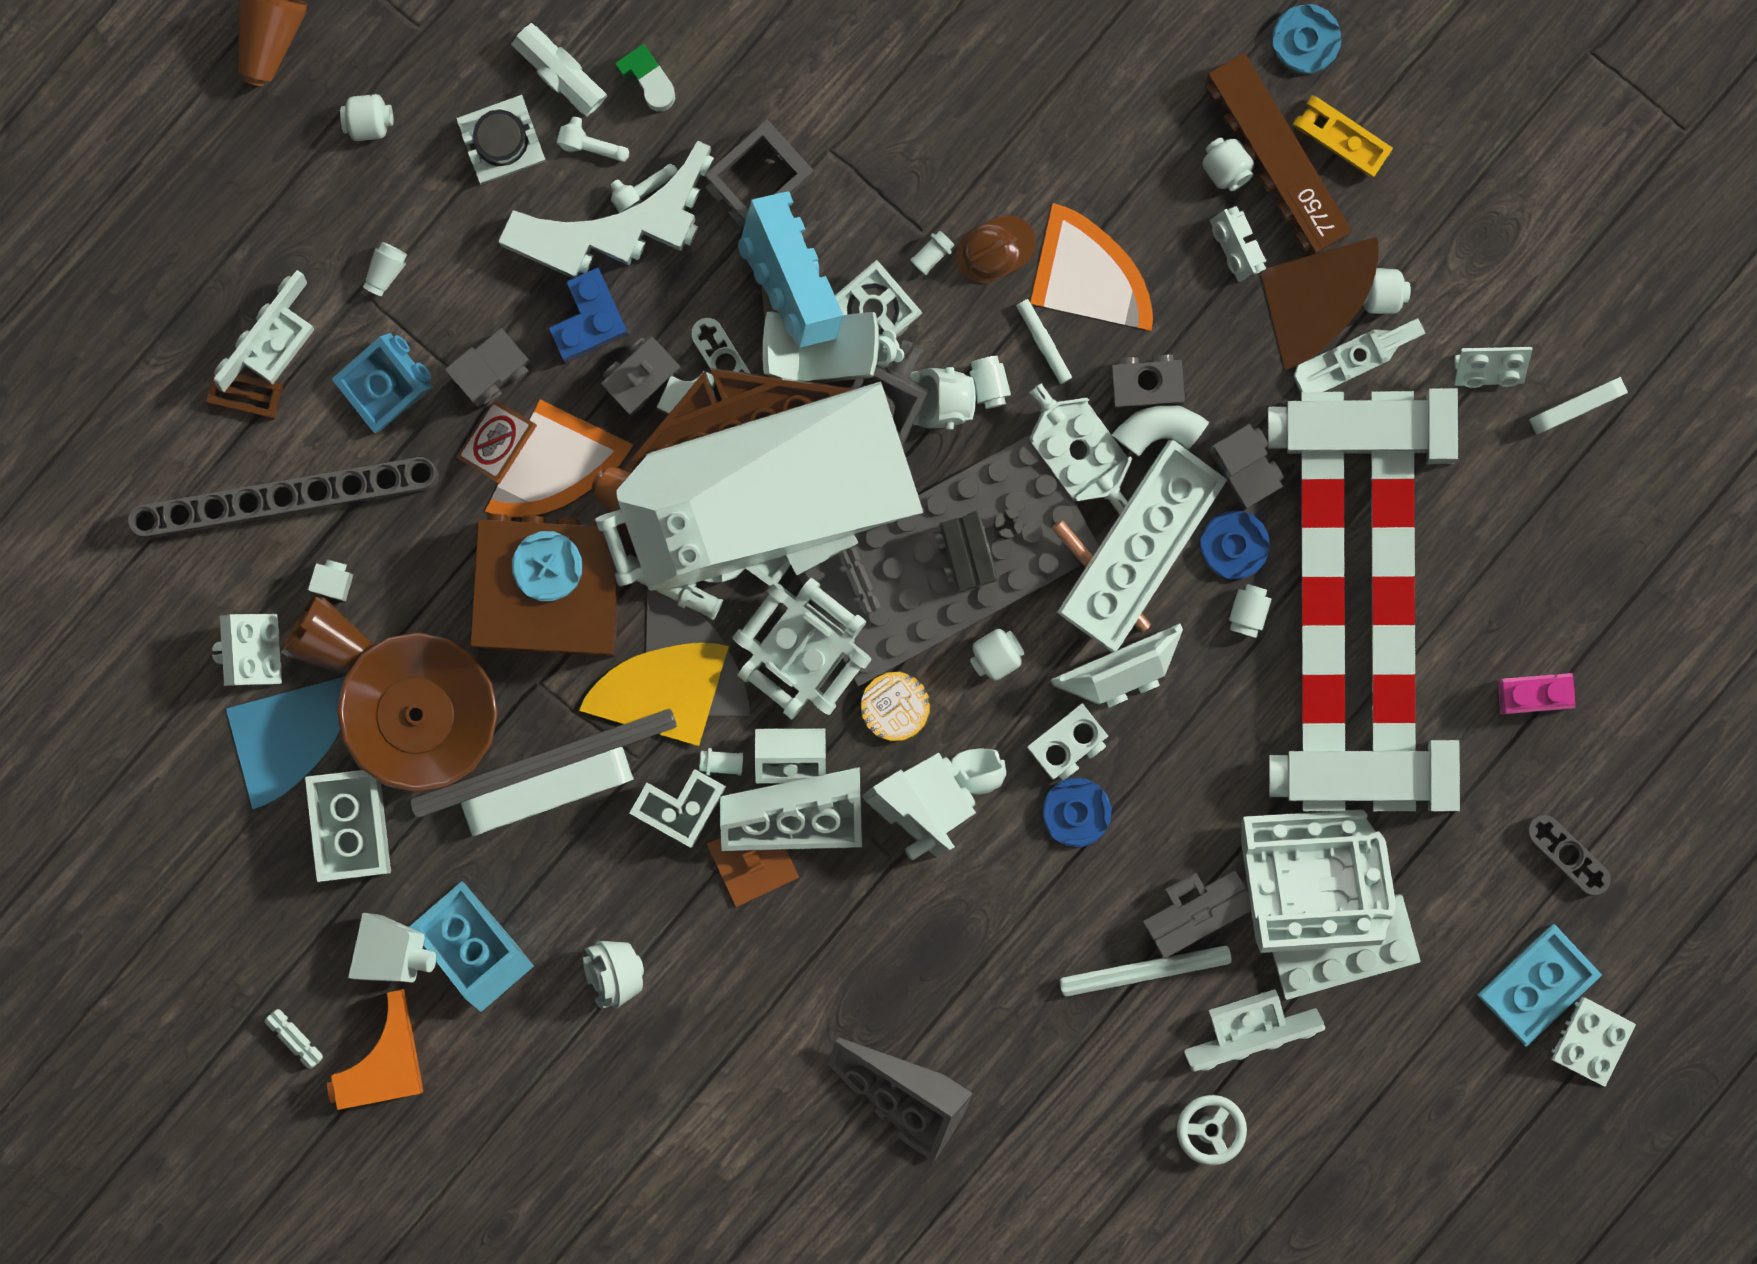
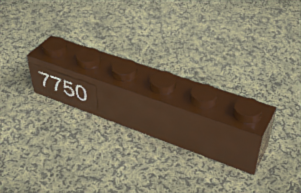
M1245 52L1210 72L1206 78L1209 83L1205 85L1207 93L1215 104L1220 101L1226 111V114L1223 115L1225 123L1232 133L1238 131L1244 141L1242 144L1244 149L1252 157L1253 161H1256L1262 171L1258 175L1261 183L1267 192L1274 191L1280 203L1276 204L1279 213L1286 222L1291 220L1298 231L1294 236L1300 248L1304 252L1309 250L1311 255H1314L1347 237L1352 230Z

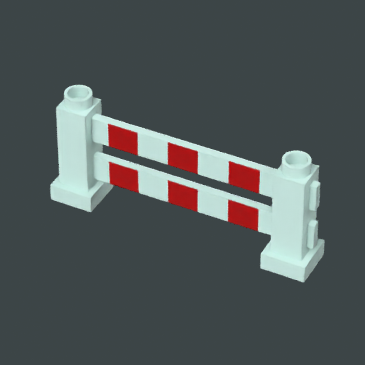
M1458 388L1429 389L1426 394V400H1414V391L1371 392V400L1344 401V392H1301V401H1288L1287 407H1268V449L1287 448V454H1302L1303 751H1289L1288 755H1269V796L1288 797V801H1303V811H1345V801H1373V811H1416V801H1428V811H1460L1459 740L1428 741V751H1416L1414 453H1426V464H1455L1458 459ZM1371 453L1373 751H1345L1344 454Z

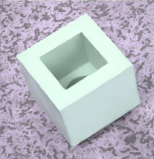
M326 560L325 566L316 563L308 590L346 601L353 574L345 572L347 567L345 564Z

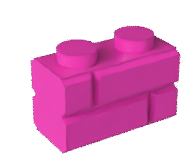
M1572 673L1498 680L1500 714L1575 708Z

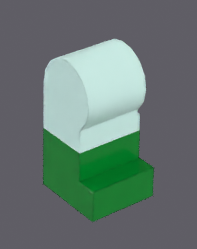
M642 44L615 63L624 79L633 74L644 90L645 100L651 109L665 111L674 104L675 92L672 83L645 44Z

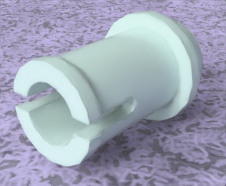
M941 231L936 235L932 233L930 235L932 239L910 259L925 275L946 253L949 255L952 253L950 249L954 244Z
M708 748L707 751L700 752L699 771L706 772V776H710V772L741 775L743 753L713 752L712 748Z

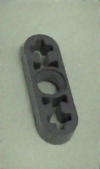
M1539 815L1529 821L1526 829L1528 839L1581 891L1589 895H1600L1609 888L1611 882L1609 871L1558 821L1548 815ZM1537 823L1542 825L1549 823L1551 827L1548 831L1555 839L1559 838L1560 833L1565 837V839L1555 844L1552 852L1547 849L1548 846L1553 844L1548 838L1541 837L1538 839L1535 836L1538 833V829L1535 827ZM1565 845L1574 846L1578 852V859L1572 865H1565L1559 859V851ZM1585 858L1590 861L1589 864L1584 866L1589 872L1596 873L1599 871L1601 873L1599 881L1602 884L1600 887L1594 885L1587 887L1586 883L1589 879L1582 871H1579L1577 876L1572 873V871L1582 866Z

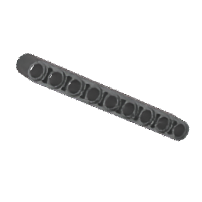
M416 457L140 505L131 511L128 517V524L135 534L144 538H156L427 491L436 485L439 473L437 467L430 460ZM420 465L428 466L431 471L429 479L424 483H416L413 479V471ZM385 471H392L396 476L395 485L390 489H382L378 483L379 476ZM351 477H358L362 483L361 490L355 495H347L344 490L346 480ZM316 483H324L327 487L326 497L321 501H313L310 497V489ZM282 489H289L293 495L292 502L286 507H279L276 503V495ZM247 495H255L258 499L257 509L251 513H245L241 507V502ZM213 501H221L224 507L223 514L217 519H210L207 514L208 505ZM178 507H186L189 511L188 521L185 524L176 525L173 521L174 511ZM151 512L155 518V523L150 530L142 531L138 525V520L142 514Z

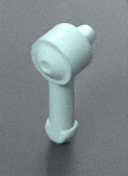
M573 116L568 124L560 128L556 143L565 151L574 152L583 149L625 162L629 157L628 148L586 136L581 127V118Z
M668 164L635 187L624 185L617 179L610 184L613 190L611 201L618 212L622 213L638 205L643 197L670 181L678 170L674 165Z

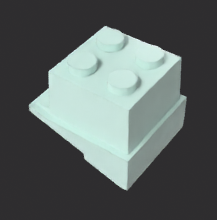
M939 753L905 772L901 769L862 795L865 802L890 824L897 822L917 840L905 848L911 860L916 859L927 851L939 857L954 848L955 846L951 843L946 833L976 813L973 809L975 801L967 788L963 787L961 789L954 778L957 772L953 764L947 757L942 759Z

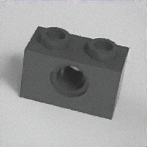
M1173 355L1153 356V362L1139 363L1138 357L1118 359V365H1112L1110 368L1113 410L1144 408L1156 404L1183 405L1185 394L1182 360H1174ZM1145 372L1153 374L1157 380L1156 388L1149 391L1142 389L1138 384V376Z

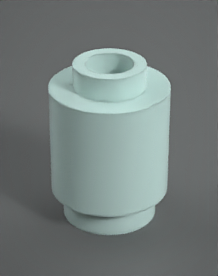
M998 356L986 357L971 362L972 371L969 373L970 377H973L977 404H985L986 409L1005 405V398L1011 396L1004 365L999 363Z
M1247 584L1245 590L1238 589L1229 621H1232L1230 630L1257 637L1258 631L1263 630L1272 600L1265 597L1266 589Z

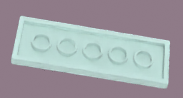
M1168 440L1057 613L1109 651L1117 652L1227 479L1174 440Z

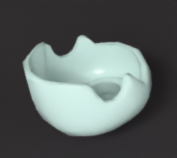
M979 748L966 750L958 753L952 759V764L957 772V775L954 776L956 782L961 789L965 787L972 794L979 795L992 792L1002 785L1006 776L1005 761L1000 760L998 752L994 749Z

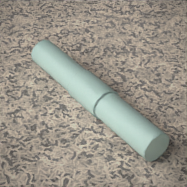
M1027 299L1016 305L1059 383L1063 384L1070 380L1072 376L1029 300Z

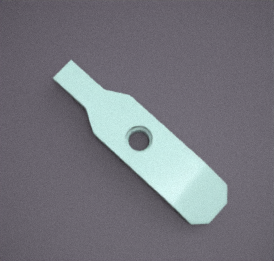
M1418 318L1392 331L1371 330L1298 365L1294 373V379L1301 392L1327 391L1388 362L1399 346L1424 335L1425 331ZM1356 349H1363L1366 352V359L1359 362L1354 359L1353 353Z

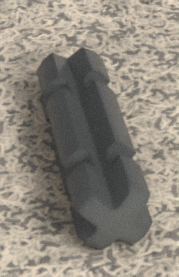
M849 547L839 553L843 567H847L846 574L856 597L859 596L861 600L859 604L863 613L869 614L878 610L880 603L876 594L873 595L872 593L874 589L863 564L859 563L860 556L857 549Z

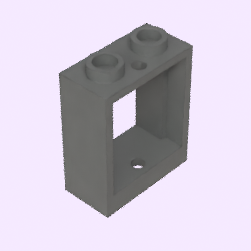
M768 119L705 174L706 180L709 182L705 188L716 201L720 202L724 199L729 204L732 210L728 213L741 228L745 226L749 210L719 177L760 140L763 139L795 175L775 194L789 191L792 196L814 176V170Z

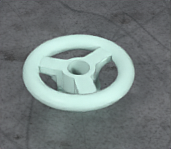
M1206 1095L1193 1100L1184 1108L1178 1119L1177 1137L1181 1148L1192 1160L1204 1165H1220L1230 1161L1240 1152L1246 1140L1247 1126L1243 1113L1235 1103L1222 1096ZM1205 1106L1220 1107L1215 1115H1205L1197 1124L1188 1123L1191 1116L1200 1108ZM1230 1113L1236 1124V1136L1232 1145L1227 1149L1222 1139L1225 1132L1223 1122ZM1210 1123L1216 1124L1218 1128L1214 1136H1208L1205 1133V1128ZM1188 1134L1198 1135L1202 1141L1212 1143L1217 1154L1208 1155L1195 1149L1188 1138Z

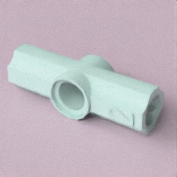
M532 23L525 27L511 43L537 69V74L557 93L561 92L586 117L593 113L607 97V94L581 70L580 64L562 47L558 48Z

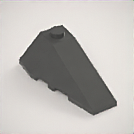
M840 1037L836 1040L828 1061V1065L856 1094H865L875 1104L877 1108L874 1112L881 1119L886 1116L900 1130L897 1135L907 1145L933 1162L938 1158L962 1120L973 1094L944 1074Z

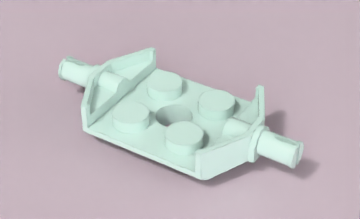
M1042 383L1029 392L1042 408L1039 410L1041 415L1029 438L1030 442L1074 501L1103 497L1105 500L1109 499L1120 515L1128 502L1119 491V486L1123 481L1132 458L1127 457L1088 404V398L1056 402L1055 399L1053 400ZM1075 440L1082 441L1087 447L1086 456L1082 460H1076L1070 454V445Z

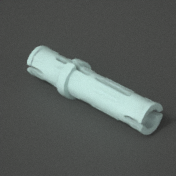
M632 554L628 555L627 559L630 567L640 564L637 557ZM645 577L636 580L647 586ZM696 583L655 590L679 602L678 606L682 608L687 606L712 620L715 619L723 603L722 599H718L696 588Z

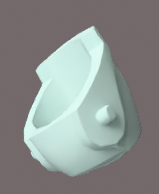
M947 367L946 369L926 368L911 373L910 377L913 381L931 389L914 425L925 428L945 427L946 429H954L955 425H960L973 419L976 402L973 377L954 371L953 367Z

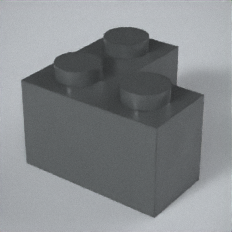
M501 328L476 350L471 347L445 370L479 408L482 404L486 407L493 404L503 394L500 389L509 381L513 385L520 381L529 372L526 367L531 362Z
M1250 424L1213 445L1209 450L1210 455L1224 478L1227 479L1228 485L1244 510L1282 488L1280 480L1284 478L1277 464L1274 461L1268 463L1265 458L1268 454L1265 449L1269 444L1259 428L1253 430Z

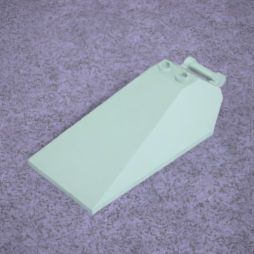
M880 381L648 453L616 490L621 509L601 515L595 521L599 531H603L617 570L615 573L617 584L619 586L628 585L637 579L645 577L648 589L652 591L703 581L921 514L923 509ZM626 523L640 563L631 567L629 565L616 527L619 524Z

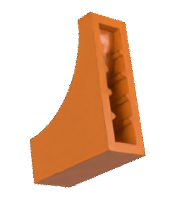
M405 989L387 993L388 1015L386 1025L380 1040L371 1053L352 1068L332 1074V1082H327L329 1100L331 1103L336 1102L337 1110L417 1095L424 1092Z

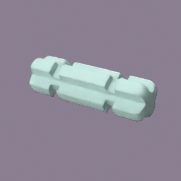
M274 1010L265 1019L266 1025L272 1031L276 1030L279 1033L277 1036L295 1055L301 1057L300 1061L307 1068L315 1067L322 1060V1054L315 1047L309 1045L311 1042L292 1022L288 1023L286 1021L288 1018L281 1010Z

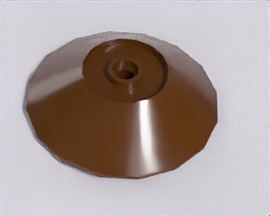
M420 632L388 637L362 653L343 679L337 706L342 742L359 768L385 786L412 792L448 787L472 772L492 745L498 717L493 684L476 657L450 639ZM414 709L420 711L421 720H411L409 712Z

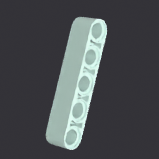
M623 747L467 800L462 802L461 806L472 836L622 785L634 779Z

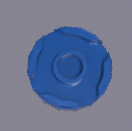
M1226 511L1215 516L1204 528L1200 539L1201 555L1206 566L1216 575L1229 580L1244 579L1255 574L1266 562L1269 552V535L1263 523L1254 515L1242 511Z
M1070 778L1059 782L1048 792L1043 802L1042 818L1046 830L1056 841L1066 846L1083 847L1095 843L1104 835L1111 822L1112 808L1107 794L1099 785L1088 779Z

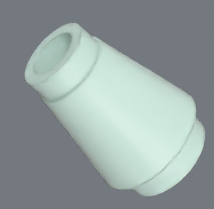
M382 242L379 249L375 248L363 287L382 297L384 291L387 290L406 265L404 260L407 254Z

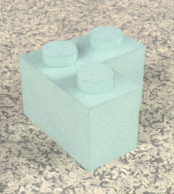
M694 769L678 799L646 783L630 814L692 848L726 786Z

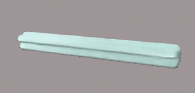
M1224 945L1169 956L1165 959L1159 958L1063 977L1060 979L1061 992L1063 996L1067 997L1227 965L1231 963V954L1229 947Z

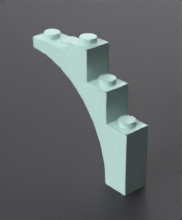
M697 141L684 165L664 187L644 202L616 215L593 221L559 222L538 219L513 210L499 243L508 250L573 279L578 277L580 273L585 274L588 272L594 258L593 255L589 254L591 249L626 265H630L632 258L638 260L646 244V241L642 240L643 234L682 251L684 244L689 246L692 244L698 230V226L694 225L695 216L686 212L685 208L687 206L692 209L700 192V189L695 187L700 175L705 176L711 169L714 158L710 156L711 147Z

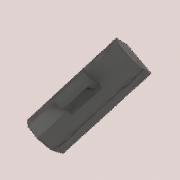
M1232 871L1205 887L1195 872L1165 889L1173 905L1143 921L1149 935L1154 939L1153 942L1162 958H1167L1251 911L1249 893L1247 890H1244L1246 888L1236 871ZM1196 888L1200 895L1182 905L1179 897Z

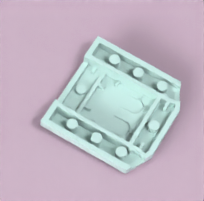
M1364 810L1243 817L1241 822V844L1255 939L1261 953L1382 945L1396 908L1386 841L1379 831L1375 832L1366 819L1368 815Z

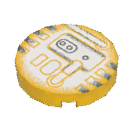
M887 672L874 678L865 688L861 700V714L866 726L877 737L889 741H902L916 735L926 724L930 713L929 696L924 686L913 676L902 672Z

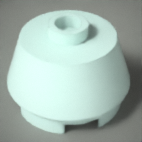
M597 941L594 946L585 948L587 954L590 955L583 958L588 985L593 984L595 990L599 993L600 996L596 997L595 1002L601 1009L611 1006L618 1008L642 991L643 964L629 943Z

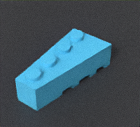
M789 191L751 200L742 238L739 240V251L743 259H747L753 269L757 283L762 284L768 294L772 308L778 311L784 321L787 333L793 336L797 345L801 348L837 339L843 313L827 277H819L818 256L814 248L807 249L802 236L805 227L800 217H793L789 208L793 204V200Z

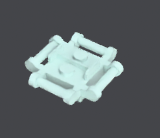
M810 578L805 583L797 597L774 582L767 591L769 595L743 630L738 629L733 636V640L753 654L738 673V677L745 682L750 681L784 708L783 713L791 719L800 712L808 700H811L819 710L830 715L836 708L835 702L861 667L866 668L872 660L869 655L854 644V639L866 624V620L859 615L854 616L821 590L819 588L820 584L813 578ZM810 599L846 626L845 631L843 632L808 604ZM779 603H783L788 609L761 644L754 638ZM844 655H848L850 658L849 662L823 694L819 688ZM762 663H765V666L785 683L799 691L794 699L758 671Z

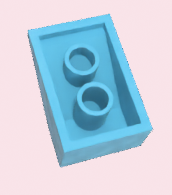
M463 881L409 926L424 934L423 945L425 948L436 953V962L463 997L480 1012L534 967L519 946Z

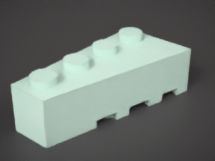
M860 767L721 796L720 829L722 851L862 847Z

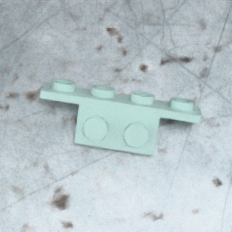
M297 270L292 277L287 276L281 282L277 290L279 294L271 304L267 303L261 308L256 317L258 322L251 331L247 330L239 337L235 345L237 349L229 359H223L214 372L216 377L213 381L220 390L225 392L244 366H247L265 380L274 384L314 331L313 326L288 309L307 284L301 272Z
M1274 989L1209 1010L1217 1040L1188 1048L1184 1052L1192 1072L1205 1071L1233 1059H1244L1258 1051L1276 1049L1284 1043L1299 1038H1310L1316 1033L1324 1031L1325 1026L1316 1008L1284 1018L1279 996Z

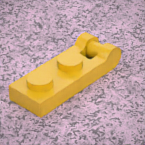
M1312 95L1306 103L1308 108L1302 116H1298L1292 125L1373 179L1393 148L1321 99ZM1319 115L1328 120L1323 129L1314 124Z

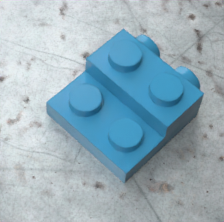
M391 333L377 338L332 378L333 382L374 434L380 432L400 413L413 406L433 388L429 382L431 379L429 370L421 363L415 364L407 354L410 348L406 341L398 335L393 336Z

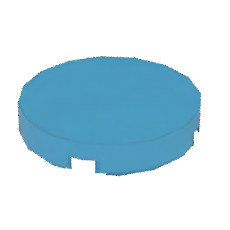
M1312 4L1292 7L1279 17L1272 32V47L1276 58L1285 68L1298 74H1313L1324 70L1335 60L1341 47L1340 28L1337 20L1324 8Z

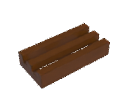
M214 368L206 400L207 403L276 419V411L284 385L275 382L271 384L266 380L238 374L233 381L273 390L272 396L234 387H228L223 392L213 381L216 377L214 375L216 369ZM218 391L269 403V410L217 398L216 393Z

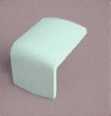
M767 312L763 334V369L765 375L814 383L873 377L879 349L876 313L867 312L843 315L837 339L799 348L793 336L787 333L784 321L779 313Z

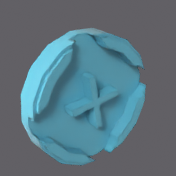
M540 531L526 537L518 546L512 558V574L517 586L527 596L539 601H556L568 596L577 587L582 575V558L578 548L566 536L554 531Z

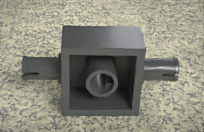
M903 340L900 348L904 352L902 361L898 363L894 361L891 367L881 368L876 364L873 377L856 379L852 387L858 389L881 381L902 447L931 389L913 381L910 377L923 349L916 345L910 356L907 357L913 344L907 340Z

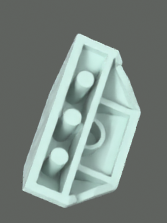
M1181 624L1062 674L1050 681L1053 687L1093 703L1101 704L1107 702L1109 708L1128 700L1126 693L1139 688L1142 694L1160 686L1157 679L1165 676L1183 631Z

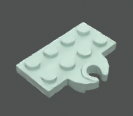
M1401 894L1395 895L1396 908L1382 945L1272 952L1285 999H1292L1420 963L1403 896Z

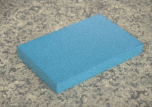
M1552 924L1481 990L1477 996L1526 1047L1597 981L1602 974L1555 924Z

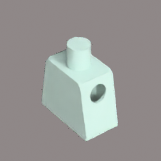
M363 913L348 978L370 981L414 982L418 970L431 972L434 969L436 953L422 949L425 939L423 933L385 916Z

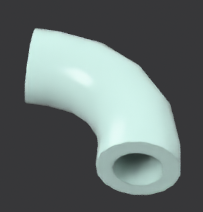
M1156 404L1134 412L1115 430L1112 437L1137 456H1140L1152 442L1160 439L1174 440L1188 450L1199 438L1209 422L1202 416L1182 406Z

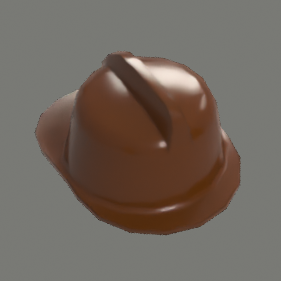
M1004 215L992 219L970 231L961 239L956 251V261L959 270L966 278L975 283H990L1019 269L1031 259L1036 245L1034 231L1025 220L1017 216Z

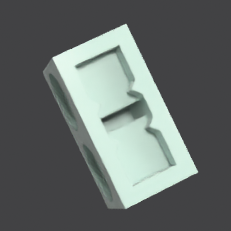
M1082 703L1026 748L1052 780L1059 776L1064 781L1079 769L1075 762L1084 755L1091 759L1106 747L1103 740L1108 735ZM1078 724H1087L1091 727L1093 737L1089 743L1081 744L1075 740L1073 731ZM1053 745L1062 747L1066 754L1064 762L1058 766L1050 764L1046 759V752Z

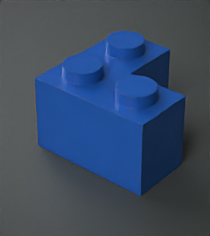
M599 268L567 281L581 314L549 328L566 364L629 336Z

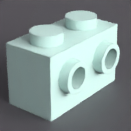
M825 728L755 729L756 783H787L826 775Z

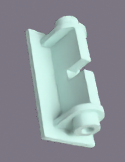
M1236 206L1229 210L1225 209L1210 219L1213 235L1220 242L1227 257L1228 267L1235 274L1238 282L1243 281L1252 274L1255 275L1266 270L1264 265L1266 259L1257 241L1254 240L1245 244L1243 238L1253 234L1243 211L1239 212Z

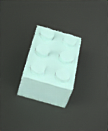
M364 770L305 777L317 882L391 873L381 782Z

